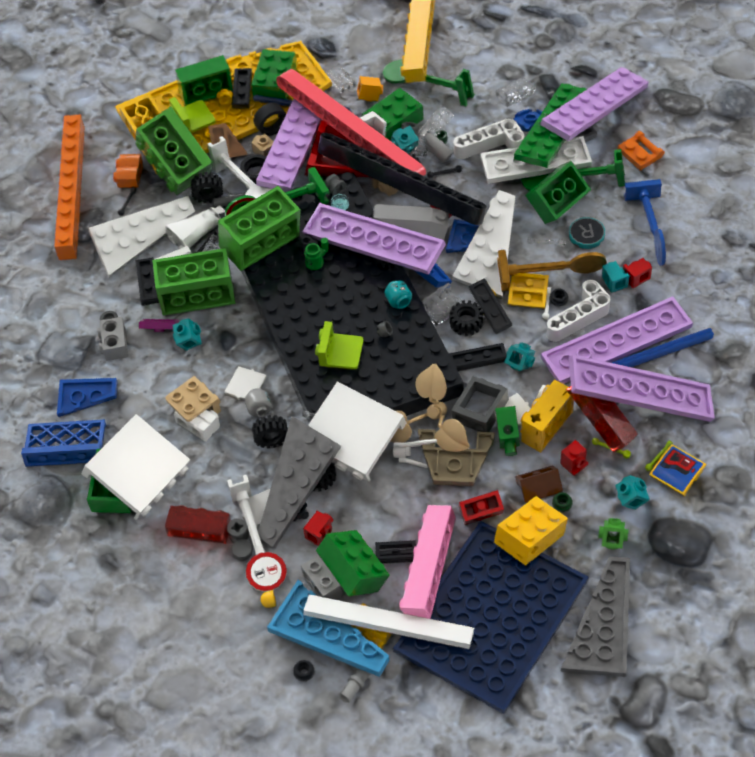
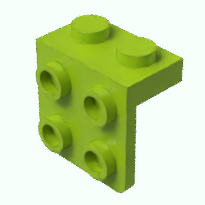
M176 97L169 99L170 107L173 108L191 133L215 124V118L203 100L181 107Z
M325 321L323 329L319 331L320 344H317L315 349V355L319 358V365L357 369L364 342L363 337L334 334L333 323Z

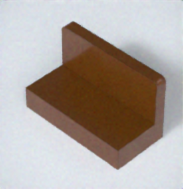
M553 465L515 476L516 483L521 487L526 503L535 496L541 499L563 492L559 471Z

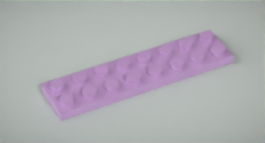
M621 67L541 120V126L570 141L648 87L649 82L628 69Z
M293 99L256 179L257 186L271 189L279 186L284 192L291 191L312 145L322 119L295 99Z
M319 203L302 231L303 234L310 235L313 239L321 241L322 238H327L329 244L428 275L446 245L442 239Z
M670 297L541 353V359L555 380L565 384L571 381L569 357L571 355L611 363L692 328L693 322L675 298Z
M577 355L569 357L572 393L708 422L715 419L709 384Z

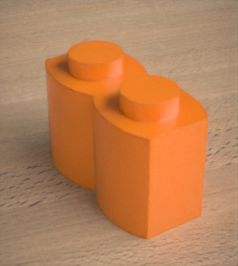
M120 154L119 159L116 160L117 170L113 173V180L117 183L118 188L139 187L143 168L141 154Z

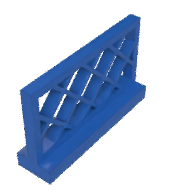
M105 419L28 424L25 447L22 448L21 452L25 467L88 463L95 456L96 449L103 448ZM100 426V429L96 432L90 431L91 428ZM74 428L81 429L75 434L71 432ZM55 429L62 430L56 435L52 433V431ZM33 430L43 431L37 436L33 435ZM84 433L90 435L85 440L79 438ZM68 434L70 438L63 442L60 438ZM46 435L50 436L51 439L45 443L41 441ZM94 439L98 441V443L88 444ZM75 440L79 443L77 445H69ZM54 442L60 444L59 446H50ZM35 443L41 445L39 447H31Z

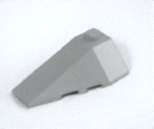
M375 204L373 219L444 240L448 229L449 213L432 207Z

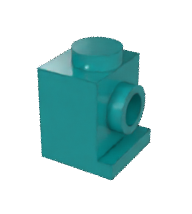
M616 261L602 266L601 277L611 293L628 287L629 274H625L624 269L619 267Z

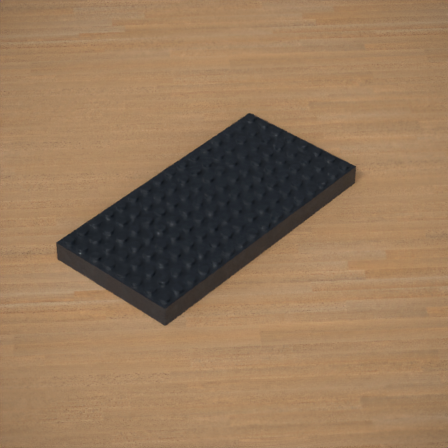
M350 172L337 174L339 179L346 183V189L338 197H334L331 191L325 194L329 200V203L325 205L332 206L334 201L342 199L348 204L347 208L344 209L345 211L373 219L374 210L355 174ZM315 193L292 198L291 200L301 209L300 236L241 272L308 422H311L337 382L394 411H403L406 416L425 410L433 403L429 401V397L423 398L418 394L415 383L419 374L432 364H436L442 371L447 387L444 398L438 401L444 403L460 397L464 391V382L403 266L397 265L394 267V265H391V268H388V265L383 268L381 264L378 266L371 256L328 243L329 250L323 256V266L318 270L308 269L305 265L304 252L301 251L300 247L296 246V241L302 239L304 235L303 229L321 202ZM225 212L219 214L220 219L225 217ZM318 240V245L321 249V241ZM392 281H404L412 292V299L407 307L402 309L393 308L386 299L384 292ZM325 321L333 323L334 334L363 337L364 342L357 369L319 365V358L315 355L316 345L320 344L319 331L323 329ZM388 321L391 324L392 335L380 337L377 334L378 330L376 328L381 322Z

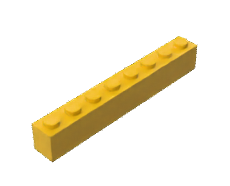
M411 0V3H409V23L406 24L407 34H405L406 44H404L405 55H402L403 66H401V76H404L406 83L426 81L435 0Z

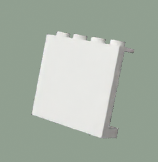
M337 382L308 426L341 446L332 460L338 469L344 472L347 470L356 479L361 481L364 479L369 482V473L398 428L403 430L406 421L404 415Z
M136 414L84 466L81 474L87 479L92 475L136 513L134 519L137 520L141 515L143 517L146 516L152 507L150 505L153 502L158 503L164 496L162 492L166 488L170 490L174 486L178 475L182 477L189 469L187 465L190 459Z

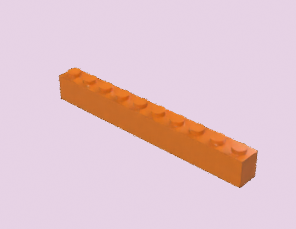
M81 114L64 116L54 246L59 260L77 259L85 135Z

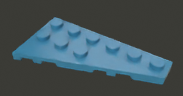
M297 580L267 626L268 632L380 677L390 661L389 655L375 643L361 635L357 628L354 629L349 624L305 616L303 610L308 596H316V594L311 590L309 591L303 586L301 581Z

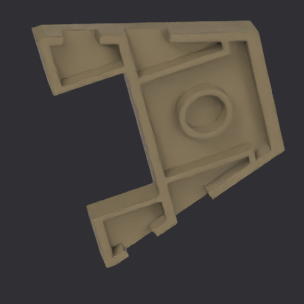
M418 429L419 441L435 439L436 430ZM477 432L476 449H466L459 452L446 451L440 447H435V443L421 445L433 485L474 486L494 442L495 433Z

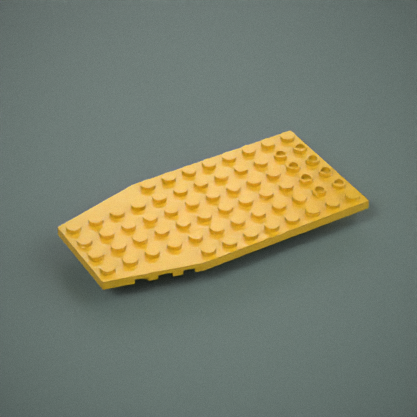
M302 41L281 45L278 49L267 48V50L295 52L296 72L323 92L332 86V81ZM254 51L249 52L247 56H241L240 54L226 59L230 68L232 86L234 85L235 69L252 68L253 81L261 52L256 53ZM176 80L118 104L115 108L136 141V129L170 107L169 99L176 97L181 107L185 105L179 94ZM252 86L249 109H232V102L228 105H222L218 98L204 102L215 118L216 122L212 125L226 123L237 140L259 131L254 125L253 119L258 109L268 104L253 101ZM288 95V98H287V99H288V100H293L294 98H292L290 95ZM281 106L282 109H283V110L285 111V113L287 114V112H288V110H289L290 107H288V106ZM277 114L270 116L265 121L264 127L273 125L279 118ZM209 127L191 133L206 154L209 153L207 145L211 142ZM152 164L151 166H152V168L154 169V171L156 172V168H155V166Z

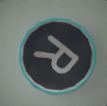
M583 217L571 224L569 238L574 245H579L582 249H592L598 247L605 239V228L597 219Z

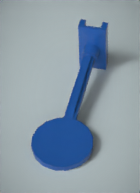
M661 180L625 183V201L640 199L643 203L650 230L654 235L657 262L660 266H664L666 261L665 240L662 230L658 229L650 198L661 197Z

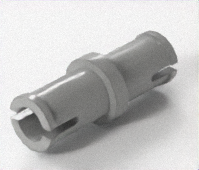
M358 669L354 675L348 678V683L338 694L339 698L345 703H350L357 691L364 687V682L371 673Z

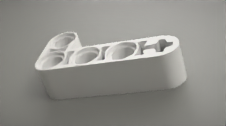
M505 119L457 136L453 141L454 156L458 159H465L504 144L507 148L519 147L524 140V133L515 120Z
M595 280L585 281L582 286L583 301L547 321L546 336L550 341H560L609 313L610 296Z

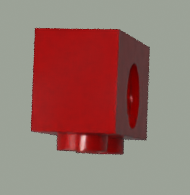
M498 490L459 502L464 525L504 513V507Z

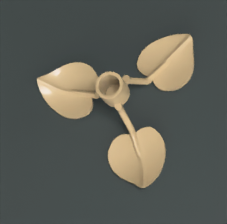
M432 364L419 374L415 386L418 394L423 398L429 397V401L433 404L428 407L427 413L408 421L403 411H396L404 415L406 425L403 430L398 428L391 442L408 441L412 434L409 424L429 416L433 420L439 419L438 427L440 430L435 433V439L442 449L451 452L466 450L470 445L462 423L456 419H447L443 422L447 413V406L438 400L443 399L446 394V381L440 368L436 364Z

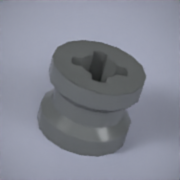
M336 174L330 175L324 182L334 197L340 196L347 186Z
M235 518L228 523L227 531L233 543L240 539H248L249 531L243 519Z

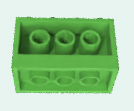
M169 107L136 129L135 144L140 151L143 150L148 163L155 166L157 175L161 179L164 178L167 182V188L170 192H174L176 196L191 187V180L194 179L195 175L199 177L198 174L202 173L204 175V172L210 174L212 160L172 107Z
M276 186L218 220L219 248H226L228 258L242 271L300 236L301 209L279 186Z
M226 248L152 260L155 288L163 316L236 304Z

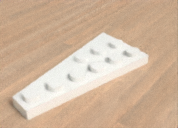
M501 190L498 191L484 217L483 223L476 231L452 276L453 280L467 286L485 278L490 288L495 291L496 297L503 299V292L501 290L497 262L498 250H506L508 260L516 200L514 195Z
M189 196L89 228L88 231L108 278L118 269L123 268L130 260L136 258L155 244L161 237L167 235L165 226L194 215L195 210Z

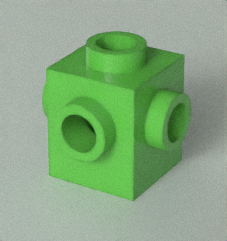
M609 518V520H604V526H599L598 538L602 539V547L623 549V541L627 542L629 529H625V522H621L620 519Z

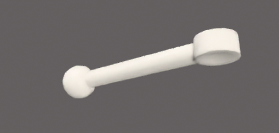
M547 287L545 312L542 315L545 320L550 317L548 310L551 287Z

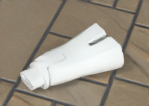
M219 205L216 208L211 207L192 217L165 226L166 234L174 244H177L179 249L186 246L190 249L204 235L218 226L219 214L225 212V210Z

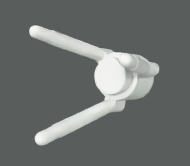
M431 439L407 443L394 442V458H399V463H409L428 468L427 464L407 459L406 457L411 455V447L436 443L437 440Z

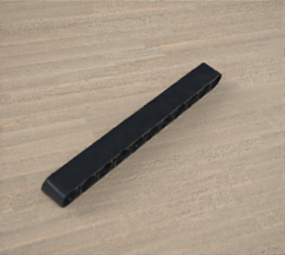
M331 133L320 134L317 152L468 223L473 225H481L483 223L487 209L484 203Z

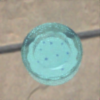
M344 194L334 195L331 198V206L346 210L349 207L348 197Z

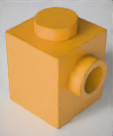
M359 76L357 86L358 99L368 102L379 101V96L383 94V85H381L380 79Z

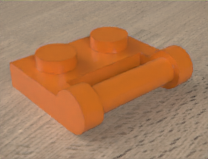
M642 131L636 132L633 137L618 145L617 150L621 149L622 155L640 171L662 158L665 153L664 150L657 148L649 141ZM641 142V143H642L644 146H646L653 154L650 155V154H649L645 149H643L638 143Z

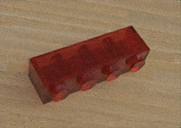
M571 385L566 389L613 453L627 446L638 435L615 402L572 393Z

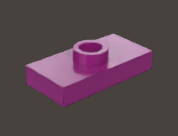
M142 319L139 322V329H154V332H165V329H173V325L179 323V320Z

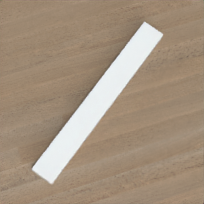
M314 595L308 596L303 610L305 616L470 649L474 634V628Z

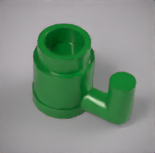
M327 238L321 239V249L315 243L306 246L304 255L305 265L308 269L318 270L323 266V256L329 250Z

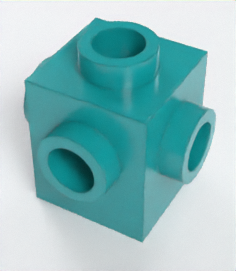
M408 126L404 129L399 128L395 130L391 142L409 154L414 150V147L418 146L419 139L412 127Z
M187 318L173 325V338L176 345L187 351L202 344L200 337L201 329L197 323Z
M523 342L511 345L506 353L507 357L504 363L510 365L516 371L529 369L534 364L536 351L530 349L531 346Z
M629 475L615 485L618 499L624 507L636 510L650 500L646 490L647 486L643 479Z

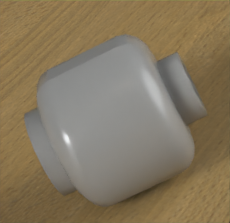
M252 389L245 397L247 410L253 417L266 416L272 409L268 392L263 389Z

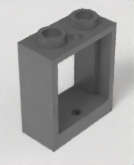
M472 376L451 410L452 418L460 421L463 426L476 431L490 432L496 422L495 408L505 407L509 400L507 388L500 384L488 382L483 378ZM475 391L496 398L485 416L465 409Z

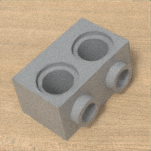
M122 317L100 320V328L97 331L99 339H102V343H99L100 353L105 355L106 361L129 357L126 330Z
M319 555L301 565L303 578L316 596L334 600L343 597L341 585Z

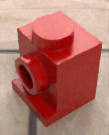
M644 258L632 262L629 266L627 264L623 265L625 274H629V285L633 289L651 279L652 266Z
M574 440L561 451L560 464L575 476L589 464L586 461L587 449Z
M317 510L303 528L305 539L319 546L327 533H331L333 518L329 514H323Z

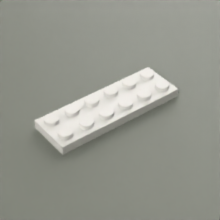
M583 136L574 137L570 141L565 140L548 168L514 160V153L518 147L480 153L488 184L550 174L557 167L569 161H572L577 169L592 166V160Z

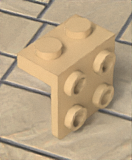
M195 376L165 397L166 402L187 422L192 421L207 409L213 410L217 414L221 412L219 405L221 402L218 396L213 394Z

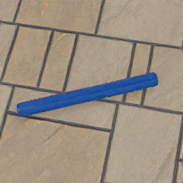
M707 328L611 363L634 367L712 339L714 333L711 328Z

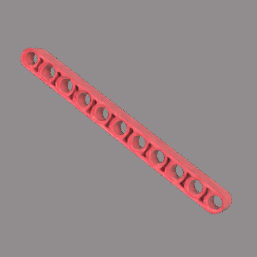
M290 69L277 77L276 82L284 92L355 145L423 176L426 175V170L421 163L295 70Z

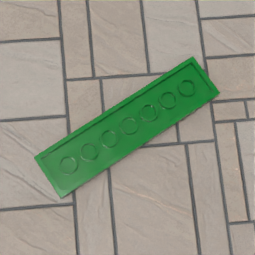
M562 83L514 153V160L548 168L565 142V139L541 126V120L586 91L587 88Z

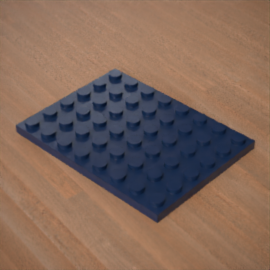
M480 520L441 577L431 615L433 620L474 628L470 649L402 635L393 647V652L505 714L587 584L589 577L544 553L539 554L527 565H524L494 543L497 529Z

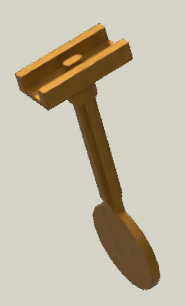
M498 250L497 258L502 292L509 291L510 276L517 275L518 273L571 268L573 272L587 274L601 270L602 266L607 264L606 256L598 252L583 253L567 262L559 261L525 265H508L506 250Z

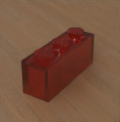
M171 505L165 529L170 537L226 544L229 536L227 525L231 518L229 513L222 510L210 511L204 508L195 509L183 505Z

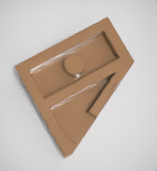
M226 123L208 126L213 145L220 141L219 137L221 136L226 139L230 158L247 155L246 150Z

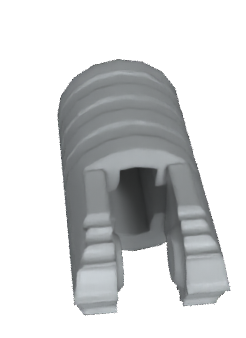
M426 134L423 141L435 157L442 163H445L451 157L453 151L434 134Z

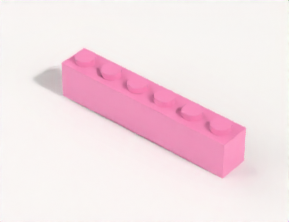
M428 505L426 513L423 514L422 529L418 532V544L414 547L413 563L409 565V578L404 584L405 593L403 598L400 599L399 606L403 614L431 619L456 520L451 506Z

